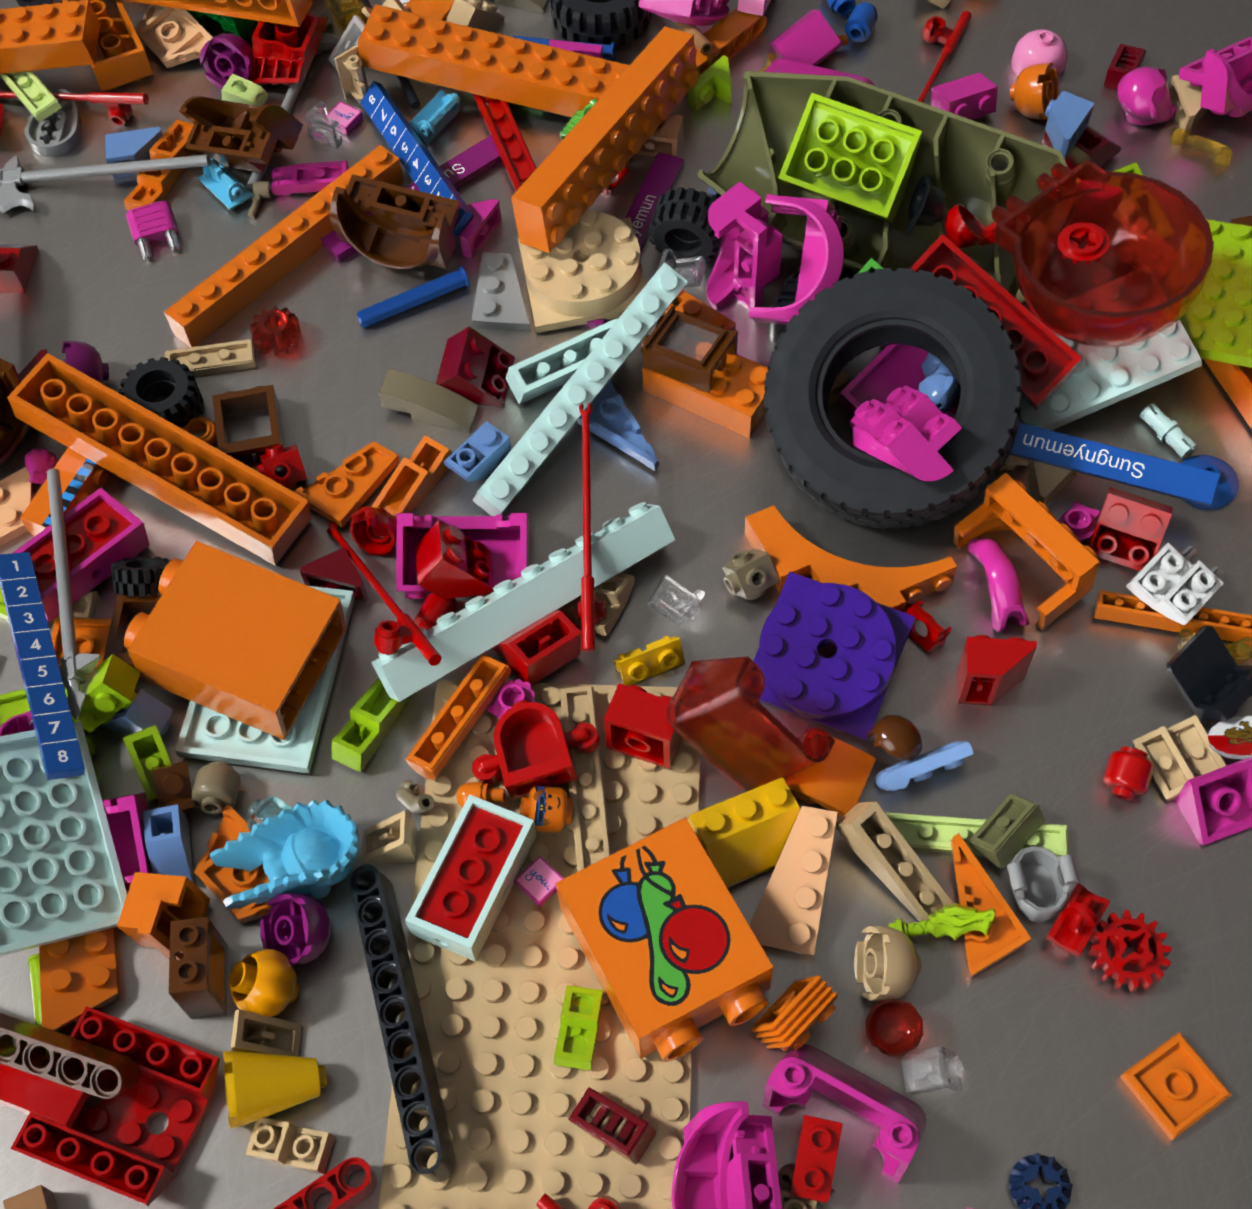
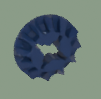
M1040 1153L1021 1158L1011 1170L1009 1190L1013 1201L1020 1209H1065L1071 1201L1073 1184L1070 1182L1067 1168L1062 1167L1055 1157H1048ZM1039 1170L1045 1182L1056 1184V1186L1045 1191L1044 1202H1042V1195H1040L1037 1188L1025 1186V1184L1034 1182L1037 1179Z

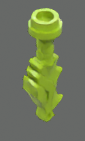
M954 903L944 905L942 909H936L935 914L930 913L928 915L929 920L907 924L906 921L903 922L902 918L895 919V922L889 923L888 926L901 931L909 938L932 934L939 939L944 935H949L956 941L962 934L973 930L983 932L987 936L992 921L996 922V910L990 908L978 911L977 908Z

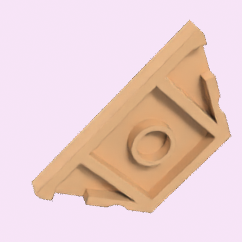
M151 4L146 8L143 19L139 21L135 29L139 39L167 68L200 58L201 49L206 42L213 38L187 10Z
M27 467L0 480V546L28 532L20 519L35 496L32 491L33 483L29 482L30 474Z

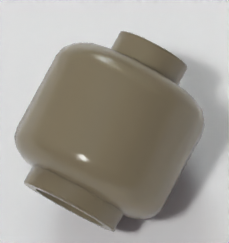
M220 761L212 762L198 770L192 789V799L207 814L215 815L222 813L224 807L228 804L232 808L235 806L241 778L231 765Z

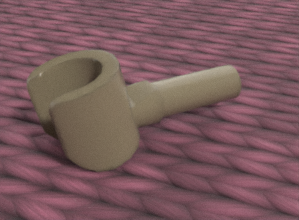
M257 181L253 184L254 198L248 217L255 218L262 198L272 197L269 181Z

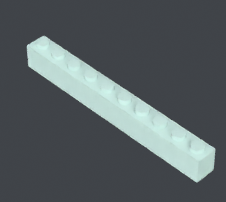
M663 263L478 490L472 500L491 516L503 514L582 416L579 411L580 404L584 405V410L586 411L588 403H592L657 323L658 319L678 297L688 283L684 277L668 264Z
M646 502L634 505L628 510L630 514L621 519L619 517L610 519L602 525V530L595 534L591 533L594 587L675 540L659 505H650ZM583 535L575 540L576 545L567 550L562 548L551 553L548 556L549 560L545 563L526 567L521 571L522 576L517 579L500 582L493 587L494 592L484 598L483 596H477L465 603V609L456 614L450 612L436 620L437 625L428 630L425 628L420 629L441 655L442 660L438 665L431 666L414 643L403 644L392 655L379 653V658L371 663L388 696L398 702L404 700L581 596V578L584 576Z

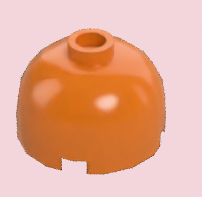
M1052 62L1037 63L1026 67L1018 75L1015 84L1011 85V101H1015L1017 110L1028 119L1048 120V117L1045 116L1047 106L1052 99L1056 100L1058 98L1057 69H1051L1054 65Z

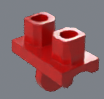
M1077 883L1046 939L1053 942L1058 948L1079 958L1110 901L1093 894L1083 885Z

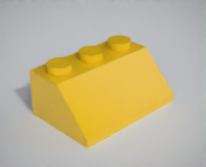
M781 777L689 815L688 822L724 884L729 888L775 868L800 812V807L784 778Z

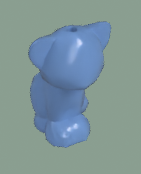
M928 353L921 365L926 378L919 383L918 391L926 394L938 409L945 414L954 405L955 399L960 398L957 379L953 377L943 362L931 353Z

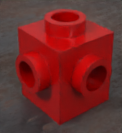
M283 444L271 446L265 449L266 454L260 455L262 464L257 465L258 472L289 490L296 487L295 482L307 479L297 445L284 448ZM279 465L285 466V469L279 471L276 469V467Z

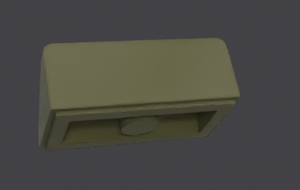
M1010 793L969 839V844L996 866L1004 869L1043 824L1044 817L1039 805Z

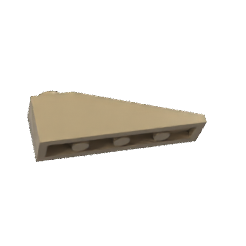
M876 801L856 804L836 822V829L856 855L919 922L929 920L928 915L930 913L935 914L936 909H942L944 905L954 904Z

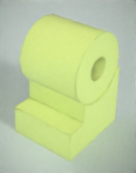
M235 74L230 76L221 90L222 100L263 106L268 100V94L261 86Z

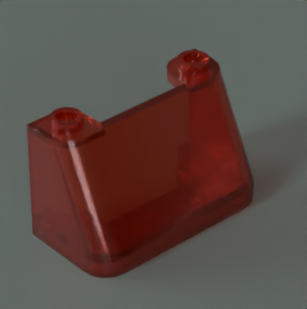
M748 656L692 661L668 705V722L679 735L739 789L749 791L781 777L786 779L827 758L835 740L825 730L819 727H811L805 730L801 737H795L759 702L765 688V677L760 667Z

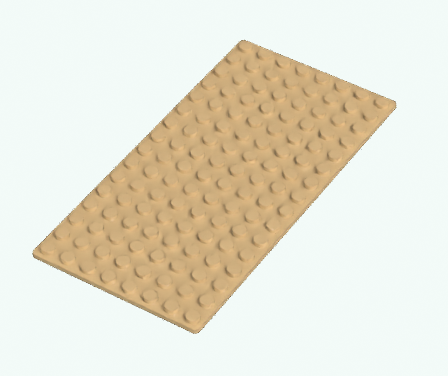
M441 680L436 684L432 722L462 681ZM536 683L531 686V690L535 693L534 702L551 708L563 726L560 689L589 685ZM593 685L611 855L685 817L688 821L689 815L699 811L702 692L700 689L640 686L647 693L659 697L664 695L670 696L684 704V736L671 769H667L606 748L604 717L618 685ZM495 696L494 699L491 701V703L489 704V706L492 705V704L495 702L496 696ZM487 708L434 781L426 779L424 794H429L433 797L434 807L430 811L422 813L412 906L462 810L456 799L459 787L468 782H478L472 773L474 760L480 755L490 754L493 756L497 754L494 745V730L499 718L490 713ZM501 774L499 780L491 784L490 787L491 789L504 788L506 799L505 802L492 804L520 814L522 798L516 800L511 798L505 788ZM569 783L557 786L563 788L567 797H570ZM572 819L570 825H565L559 833L536 832L537 837L518 876L539 856L563 878L577 872ZM514 882L476 962L413 936L409 931L407 949L455 1154L456 1166L452 1175L442 1182L431 1181L412 1169L408 1159L392 1084L378 1209H539L536 1204L545 1193L564 1209H588L593 1201L602 1196H610L617 1200L621 1209H673V1175L678 1156L684 1145L683 1128L690 1122L692 1051L669 1062L662 1060L658 1050L640 1059L560 909L557 892L539 908ZM567 985L603 990L591 1070L554 1065V1054L560 1030V1016ZM405 1010L400 1013L399 1021L403 1019ZM413 1045L407 1047L404 1052V1058L410 1055ZM421 1080L414 1083L411 1094L418 1091ZM588 1087L647 1121L656 1131L655 1137L637 1165L620 1156L568 1120ZM596 1103L585 1121L588 1123L592 1121L601 1107L600 1104ZM609 1112L599 1129L603 1131L612 1117V1112ZM429 1115L420 1122L419 1131L428 1125ZM622 1121L617 1131L613 1135L614 1139H617L618 1135L627 1123L626 1121ZM437 1152L428 1159V1169L436 1163L438 1158Z

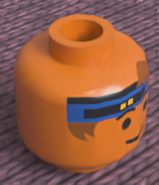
M534 786L530 790L528 797H522L520 815L534 820L536 832L559 833L565 825H570L573 800L572 797H567L563 788Z

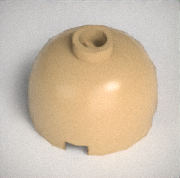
M868 926L864 928L861 933H867L864 941H857L854 956L856 982H864V987L867 991L861 992L862 996L869 1001H888L902 997L909 992L921 972L922 962L920 955L917 954L910 938L895 928L886 926Z

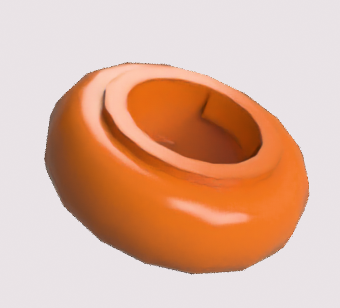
M202 416L194 417L189 420L190 422L187 425H183L181 428L192 435L196 431L206 430L203 436L197 438L210 445H213L217 440L215 422L209 418Z

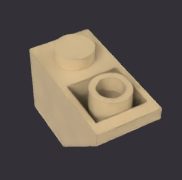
M454 0L446 21L491 32L503 23L505 17L496 12L498 7L488 1Z

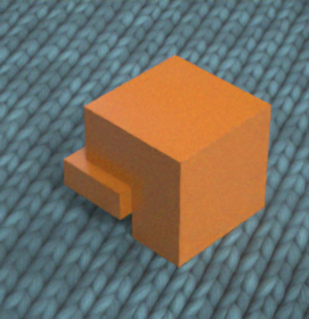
M135 872L117 927L142 947L157 949L169 959L171 921L205 917L210 898L186 876ZM179 953L176 956V960H181L183 953Z

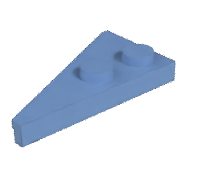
M610 380L591 403L593 410L590 414V431L655 471L659 467L655 451L650 443L647 444L641 434L639 424L631 411L625 407L622 396L617 394ZM581 416V417L578 419V421L576 422V423H578V424L581 425V426H582V416Z

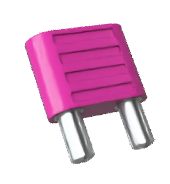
M168 201L155 202L131 209L126 213L134 244L140 247L143 259L148 260L144 246L146 247L149 259H151L153 255L149 245L168 240L171 251L176 252L172 238L177 251L180 250L177 238L179 229L171 204Z

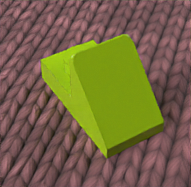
M723 55L698 77L696 86L688 92V106L697 111L705 103L710 102L713 96L729 105L731 104L732 84L728 57Z
M156 725L123 737L148 801L157 798L152 767L172 764Z

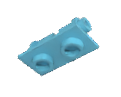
M440 90L409 122L426 146L459 112L458 107L460 106L459 102L461 99L456 93L446 95L443 90Z
M214 158L210 159V166L203 167L204 174L198 177V180L230 211L253 197V194L221 163L218 164V161Z

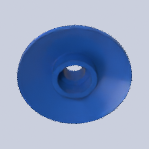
M1195 455L1181 463L1220 474L1211 506L1187 501L1188 503L1198 508L1210 510L1223 508L1235 499L1239 490V479L1234 469L1228 463L1210 455Z

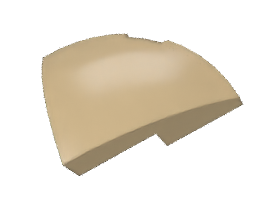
M617 574L595 587V597L605 600L607 605V618L601 619L600 623H595L596 634L607 636L616 624L635 582L634 575ZM581 596L557 610L562 611L574 625L582 628V621L578 617V601H581Z

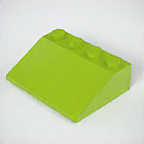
M811 93L778 179L786 185L893 223L905 194L923 132Z

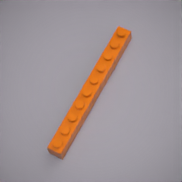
M1099 590L1095 600L1094 618L1191 635H1195L1203 626H1212L1221 640L1252 645V615L1202 607L1187 624L1182 625L1160 614L1137 596Z

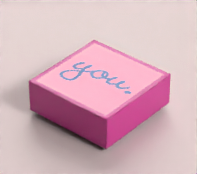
M340 101L324 117L326 126L348 135L363 119L362 111Z
M539 856L514 882L540 908L557 892L555 883L564 878Z

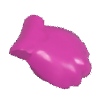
M45 447L39 450L33 449L25 456L26 467L30 474V483L43 484L47 479V471L53 469L59 461L56 455Z
M1074 502L1072 509L1064 513L1058 522L1066 524L1078 537L1079 541H1083L1092 536L1100 511Z
M520 679L509 680L501 687L495 702L487 710L500 719L507 710L512 708L514 703L521 700L534 702L535 693L531 690V684L529 682H522Z

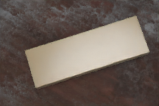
M253 339L164 351V357H167L168 361L172 359L179 360L180 364L188 366L194 377L257 368L256 349Z

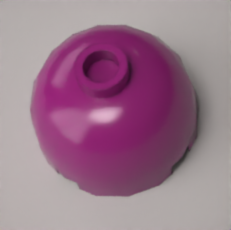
M222 33L205 43L201 49L199 60L201 65L204 64V68L207 71L205 73L207 79L216 87L222 89L232 74L247 80L250 79L253 69V49L244 38L235 34Z
M78 341L62 342V353L66 354V359L63 360L64 363L100 383L109 381L108 363H102L101 355L95 347Z
M301 893L278 894L272 898L267 904L272 905L268 915H262L260 922V937L263 948L284 953L289 958L291 966H301L319 957L327 947L331 934L330 919L323 904L310 895Z

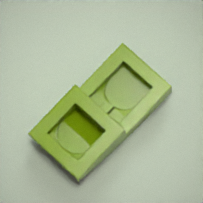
M567 985L560 1016V1030L554 1054V1065L591 1070L603 990Z

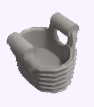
M1030 846L1018 852L1012 863L1007 865L1011 889L1018 911L1030 921L1045 922L1052 919L1068 900L1069 893L1074 890L1075 884L1079 883L1073 856L1063 855L1058 857L1045 847Z

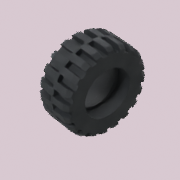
M550 0L554 28L564 40L568 39V41L611 45L614 42L616 43L617 50L621 45L626 47L633 42V39L637 40L650 23L651 12L639 7L640 0H612L602 3L590 2L592 0Z

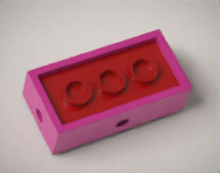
M99 488L64 514L72 604L112 574V563H115L117 560L123 561L124 558L132 559L150 545L144 523L102 488ZM49 525L13 552H30L48 622L59 615L52 525Z

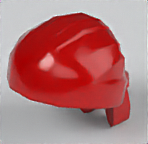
M961 203L951 208L945 217L946 237L958 248L991 245L1003 239L999 223L994 222L985 227Z
M371 506L362 507L351 515L350 533L359 548L369 554L379 556L391 551L397 542L396 517L382 507Z

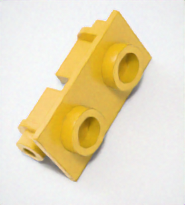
M666 635L663 639L647 644V650L645 651L637 648L625 654H618V658L613 661L616 670L621 673L623 685L636 684L685 664L680 638L675 636L669 638Z

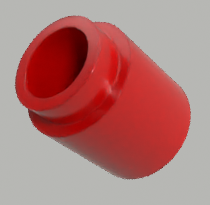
M433 593L429 594L413 621L419 629L425 628L428 630L437 625L436 620L450 612L455 613L457 601L455 598L444 600Z

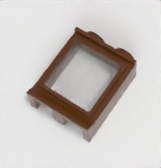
M672 306L665 316L662 315L658 319L653 333L650 336L647 335L642 342L643 367L709 393L712 389L714 369L722 372L726 366L727 354L735 355L737 353L738 331L723 329L676 311L675 306Z

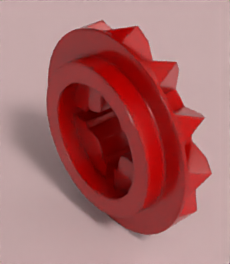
M1086 222L1074 223L1065 227L1057 239V251L1062 252L1063 260L1072 259L1074 265L1079 261H1084L1087 266L1092 260L1100 262L1103 255L1108 253L1110 245L1109 236L1103 228ZM1085 239H1088V245L1084 249H1079L1078 245H1081Z

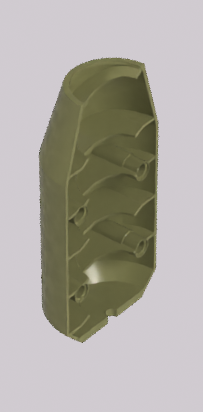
M745 71L743 75L744 93L741 111L730 143L720 161L711 171L705 173L700 169L697 177L711 189L722 196L738 182H741L749 189L755 190L762 197L761 205L769 212L768 224L777 228L783 235L782 243L803 251L807 216L772 213V205L765 203L767 194L827 200L786 185L778 177L811 93L832 99L923 132L905 194L893 223L828 200L837 210L838 216H841L840 234L844 242L843 266L859 272L872 258L883 268H891V271H897V268L910 269L942 234L946 236L945 218L933 226L915 225L909 235L905 234L908 224V209L913 191L919 180L926 175L929 176L931 183L945 191L947 213L955 205L961 203L985 227L994 222L999 223L1003 236L1001 241L991 245H975L959 249L1022 305L1028 304L1032 300L1057 252L1058 236L1064 229V224L1072 212L1077 195V187L1061 151L851 77Z

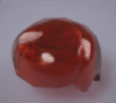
M896 999L882 1000L870 1009L865 1020L866 1038L874 1050L889 1057H901L917 1048L923 1036V1019L916 1008L909 1002Z

